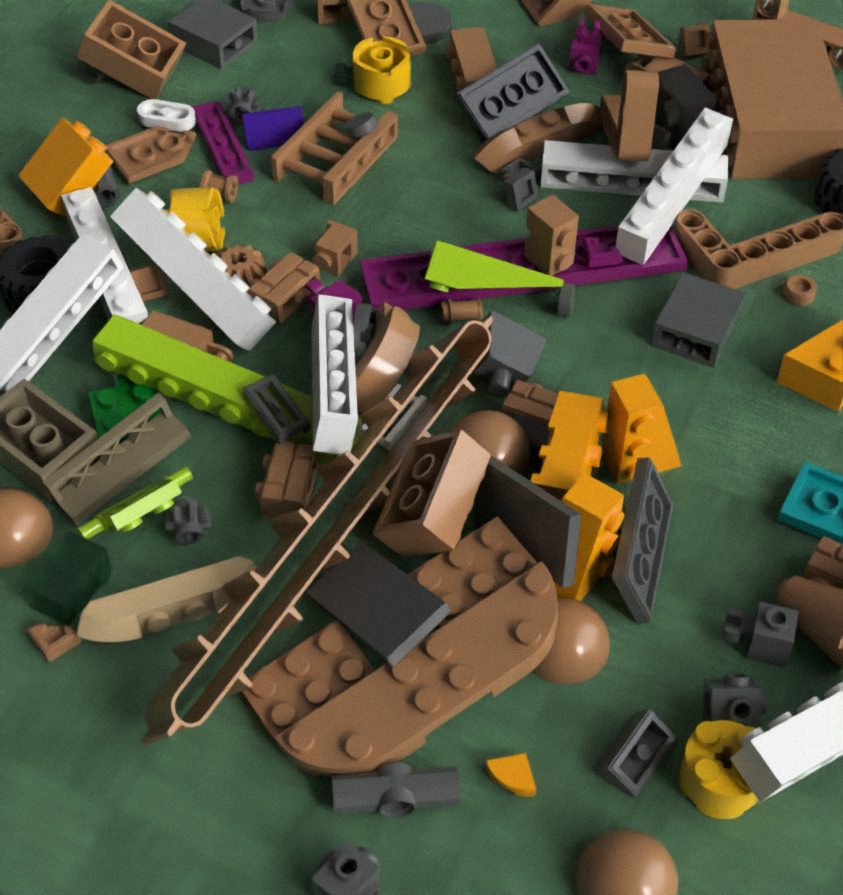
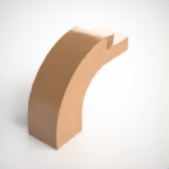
M385 301L376 310V330L365 354L355 366L357 410L361 413L382 402L388 396L404 372L419 337L420 326L411 321L409 315L403 309L397 306L393 308Z

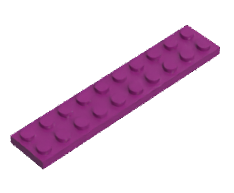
M620 225L578 230L574 263L568 269L554 274L553 277L564 280V283L575 284V286L685 271L688 260L671 225L644 265L621 256L620 264L589 268L582 248V238H598L600 243L606 244L609 247L612 245L616 247L618 227ZM525 238L460 246V248L543 273L524 257ZM432 250L360 260V270L368 302L373 304L376 310L384 301L393 308L397 306L407 310L440 305L441 302H446L448 298L452 301L476 298L486 299L560 288L456 289L450 287L447 293L429 287L431 281L424 278Z

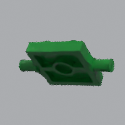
M112 372L113 388L88 391V402L98 438L157 393H160V391L145 384L128 385L125 376L119 374L118 378V374ZM158 409L150 415L147 422L160 414V410ZM130 433L124 435L120 439L118 444L124 442L129 437Z

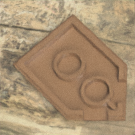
M155 126L105 145L107 147L105 152L114 161L111 165L125 183L129 185L184 163L197 134L196 132L186 130L183 131V134L169 132L166 127Z

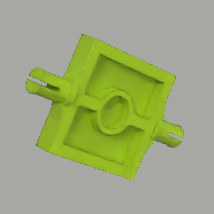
M184 466L177 472L162 477L161 481L152 482L93 516L91 521L76 528L77 533L85 542L102 531L112 530L114 533L121 530L124 533L137 527L143 522L140 517L152 511L154 514H157L174 505L172 498L182 493L179 488L181 485L193 480L192 473L188 467Z

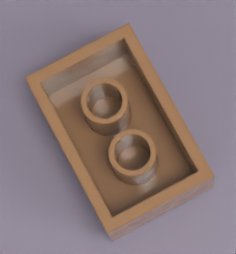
M108 0L84 34L77 58L150 99H157L176 69L186 42L117 3Z
M462 429L412 441L373 531V535L403 558L454 550L461 538V531L468 513L473 507V500L480 482L485 477V469L491 454Z

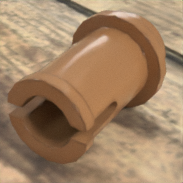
M448 298L446 302L440 303L441 321L448 322L449 325H453L454 321L482 319L483 309L480 298L452 301Z

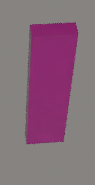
M220 101L193 106L196 124L219 176L229 177L230 175H235L238 178V185L254 181L253 171Z

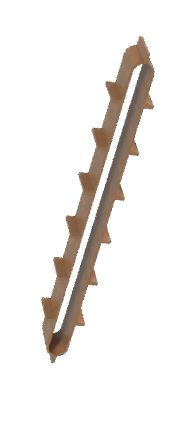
M491 316L482 322L476 320L467 322L439 340L434 346L430 345L410 358L404 370L408 375V379L393 397H388L359 416L368 429L353 446L351 452L345 451L318 467L316 471L326 482L304 509L300 508L272 524L271 528L280 539L256 570H250L222 586L232 599L204 635H198L172 648L171 651L181 663L146 708L145 720L149 730L141 741L143 745L200 726L209 717L222 698L252 687L253 683L246 677L243 671L272 633L301 622L303 617L293 605L316 575L350 557L349 553L342 547V541L362 515L386 503L390 491L385 485L403 463L411 442L432 437L427 430L442 410L476 390L467 378L490 349L492 336L488 328L494 320ZM453 346L459 356L455 368L181 720L175 710V701L180 692Z

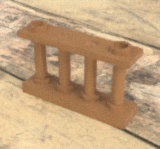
M337 91L329 100L324 102L322 107L288 141L274 151L270 161L273 181L279 182L289 171L321 183L324 202L334 206L398 138V114L387 111L379 120H376L377 126L372 132L363 137L353 138L349 134L333 128L339 121L347 123L356 116V114L343 110V93ZM324 137L351 149L341 155L316 144ZM306 154H309L334 166L324 172L302 163L300 160Z

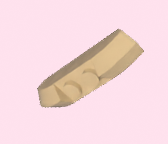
M238 556L90 601L81 613L77 637L97 642H124L142 638V635L151 632H162L168 627L183 622L197 621L212 613L219 614L232 599L222 586L250 570L255 571L258 566L252 560Z

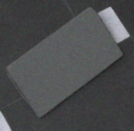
M651 709L637 712L627 722L593 771L606 782L635 798L668 752L677 736Z

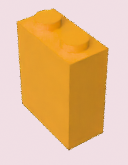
M62 117L18 176L47 209L66 218L61 195L90 187L94 188L114 161L105 153L107 147L95 137L89 136L91 130L78 120L73 124Z

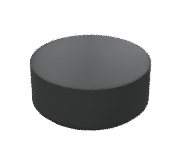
M372 112L358 114L346 123V128L353 138L363 137L372 132L377 126V121Z
M563 283V286L560 287L557 300L558 315L571 317L575 299V284Z

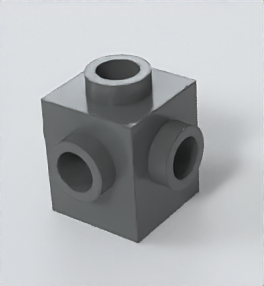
M730 672L725 673L724 678L704 679L703 718L705 721L727 720L754 728L761 727V715H766L767 712L766 693L764 690H761V687L752 678H749V675Z
M345 841L337 851L330 850L323 857L318 865V872L311 879L313 895H379L381 891L378 860L367 849L363 847L357 849L348 841Z

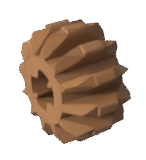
M238 243L234 248L224 246L223 252L215 253L228 265L225 271L231 277L236 274L248 286L254 279H260L267 273L266 264L260 250H253L251 244L244 248L240 247Z

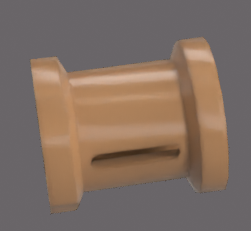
M205 170L201 177L200 188L214 187V189L219 191L221 198H225L226 202L232 203L237 195L238 178L235 175H230L229 177L214 175L211 171Z

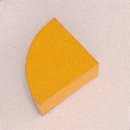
M526 753L486 760L487 773L494 783L515 792L514 795L520 797L536 796L537 789Z

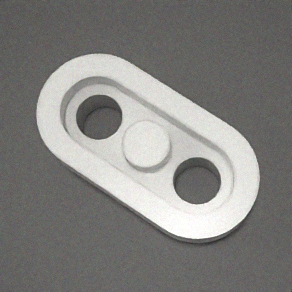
M150 99L143 101L137 107L139 122L149 128L155 126L166 127L170 131L183 133L184 130L188 131L196 124L195 111L187 104Z

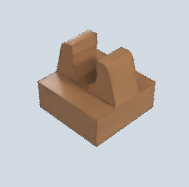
M710 23L679 27L680 34H678L682 56L708 53L706 49L707 32H710Z
M155 262L129 269L143 302L169 295L163 270Z

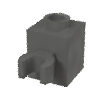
M759 602L755 617L751 619L740 610L729 609L725 622L735 624L739 628L725 626L722 638L732 643L747 640L749 644L746 659L785 668L794 644L799 610Z

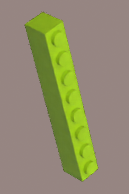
M116 314L111 317L92 341L95 364L104 370L116 372L137 384L150 386L167 397L177 398L191 404L198 410H205L217 415L228 423L238 424L252 430L261 437L275 440L243 397L244 387L266 377ZM281 384L311 422L310 431L304 433L301 430L298 432V437L293 439L290 436L286 437V442H293L295 445L298 443L313 445L312 396ZM266 387L265 389L277 401L290 422L295 423L271 389ZM359 416L352 448L361 438L362 420ZM317 451L318 460L322 463H327L340 455H331Z

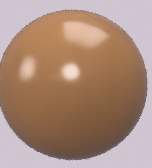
M482 410L466 415L453 426L450 432L462 429L490 453L492 457L524 477L530 462V445L523 428L513 418L498 411Z
M2 488L0 489V568H10L25 564L37 557L49 544L54 526L49 510L35 495L21 489Z
M561 597L557 598L559 617L554 643L543 661L531 672L543 680L552 683L576 684L592 678L604 667L609 656L610 638L603 619L591 606L577 599Z
M620 828L597 836L585 847L576 865L575 888L577 895L678 894V874L671 855L657 839L639 830Z

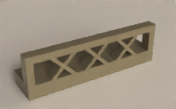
M157 393L45 479L43 484L56 504L78 526L189 439L191 435L188 429L172 414L166 399L160 393ZM159 409L161 413L147 422L149 416ZM130 433L129 437L124 442L118 444L120 439L124 435ZM98 455H101L100 460L93 466H90L91 461ZM72 478L71 482L60 491L57 489L67 479Z

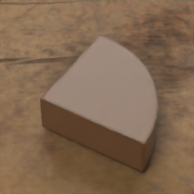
M46 623L26 629L29 638L48 663L82 643V639L77 637V631L67 625L64 627L47 626Z

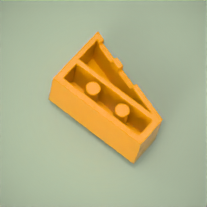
M646 374L611 382L607 411L610 412V420L607 432L603 433L601 446L602 456L616 483L633 481L637 458L650 457L658 473L682 467L664 405Z

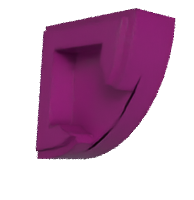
M582 238V248L589 268L621 263V254L613 245L609 247L606 244L600 243L598 238Z

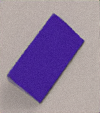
M301 106L242 114L244 137L249 151L280 147L304 125Z

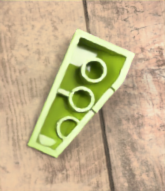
M438 240L434 241L424 277L431 281L429 287L447 293L450 287L456 289L562 287L564 283L562 279Z

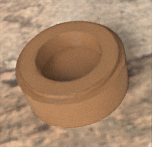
M805 275L790 276L786 279L783 288L784 298L788 302L799 306L812 303L817 292L815 281Z

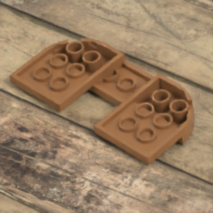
M498 516L460 540L454 550L441 552L407 574L446 602L451 612L437 625L438 630L421 640L394 667L386 663L375 670L341 623L336 620L248 677L253 685L251 688L241 691L281 752L293 765L311 776L320 778V775L332 777V775L372 773L385 764L398 763L426 744L425 736L486 694L490 693L494 698L533 671L543 661L554 643L559 617L555 584L542 561L539 563L535 561Z

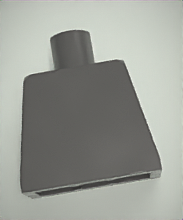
M492 310L480 321L482 322L490 316L494 319L488 328L492 336L490 349L473 371L475 374L490 381L488 392L492 396L505 397L512 390L517 380L526 382L532 376L547 338Z

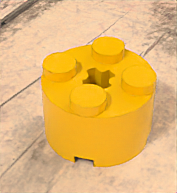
M382 36V41L373 42L372 37L358 43L353 51L355 92L367 98L375 99L380 104H390L394 101V98L403 95L411 84V57L408 46L399 39Z
M214 187L172 189L170 191L171 208L166 209L165 212L169 214L172 211L186 224L183 229L189 235L192 232L195 233L207 244L204 248L206 252L221 250L224 244L225 227H220V217H224V208L219 191L214 189Z
M727 720L704 721L691 734L679 770V786L684 796H688L696 804V809L702 814L716 819H734L743 815L744 811L757 803V797L730 760L742 748L739 740L756 728Z

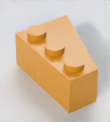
M843 320L784 354L777 378V383L837 412L843 406Z
M559 390L548 425L550 433L547 446L542 445L539 453V458H543L540 474H532L531 482L562 501L563 496L584 473L591 476L592 467H599L602 446L598 445L600 433L607 432L610 420V412L605 410L603 398Z
M586 473L578 479L562 498L563 503L581 514L574 585L562 588L554 582L557 598L566 597L581 601L601 576L603 578L609 576L615 565L614 551L620 542V536L617 533L625 515L621 512L624 495Z

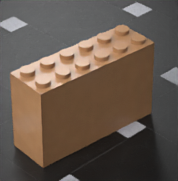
M817 19L713 20L712 31L707 32L706 49L708 53L707 56L702 58V70L710 74L707 91H711V110H715V112L733 119L728 145L724 150V155H728L731 179L818 178L822 162L826 159L827 155L835 153V150L843 149V100Z

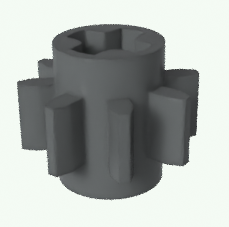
M237 86L234 94L227 93L225 114H229L234 122L243 123L242 114L261 111L259 107L261 97H257L251 88H240Z
M184 498L177 500L172 506V512L164 513L165 530H169V536L175 537L179 543H197L204 537L203 530L212 529L211 513L207 512V506H201L200 501L197 499Z

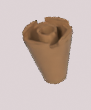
M793 576L790 579L783 580L775 594L777 606L799 610L797 627L843 670V589L800 576Z

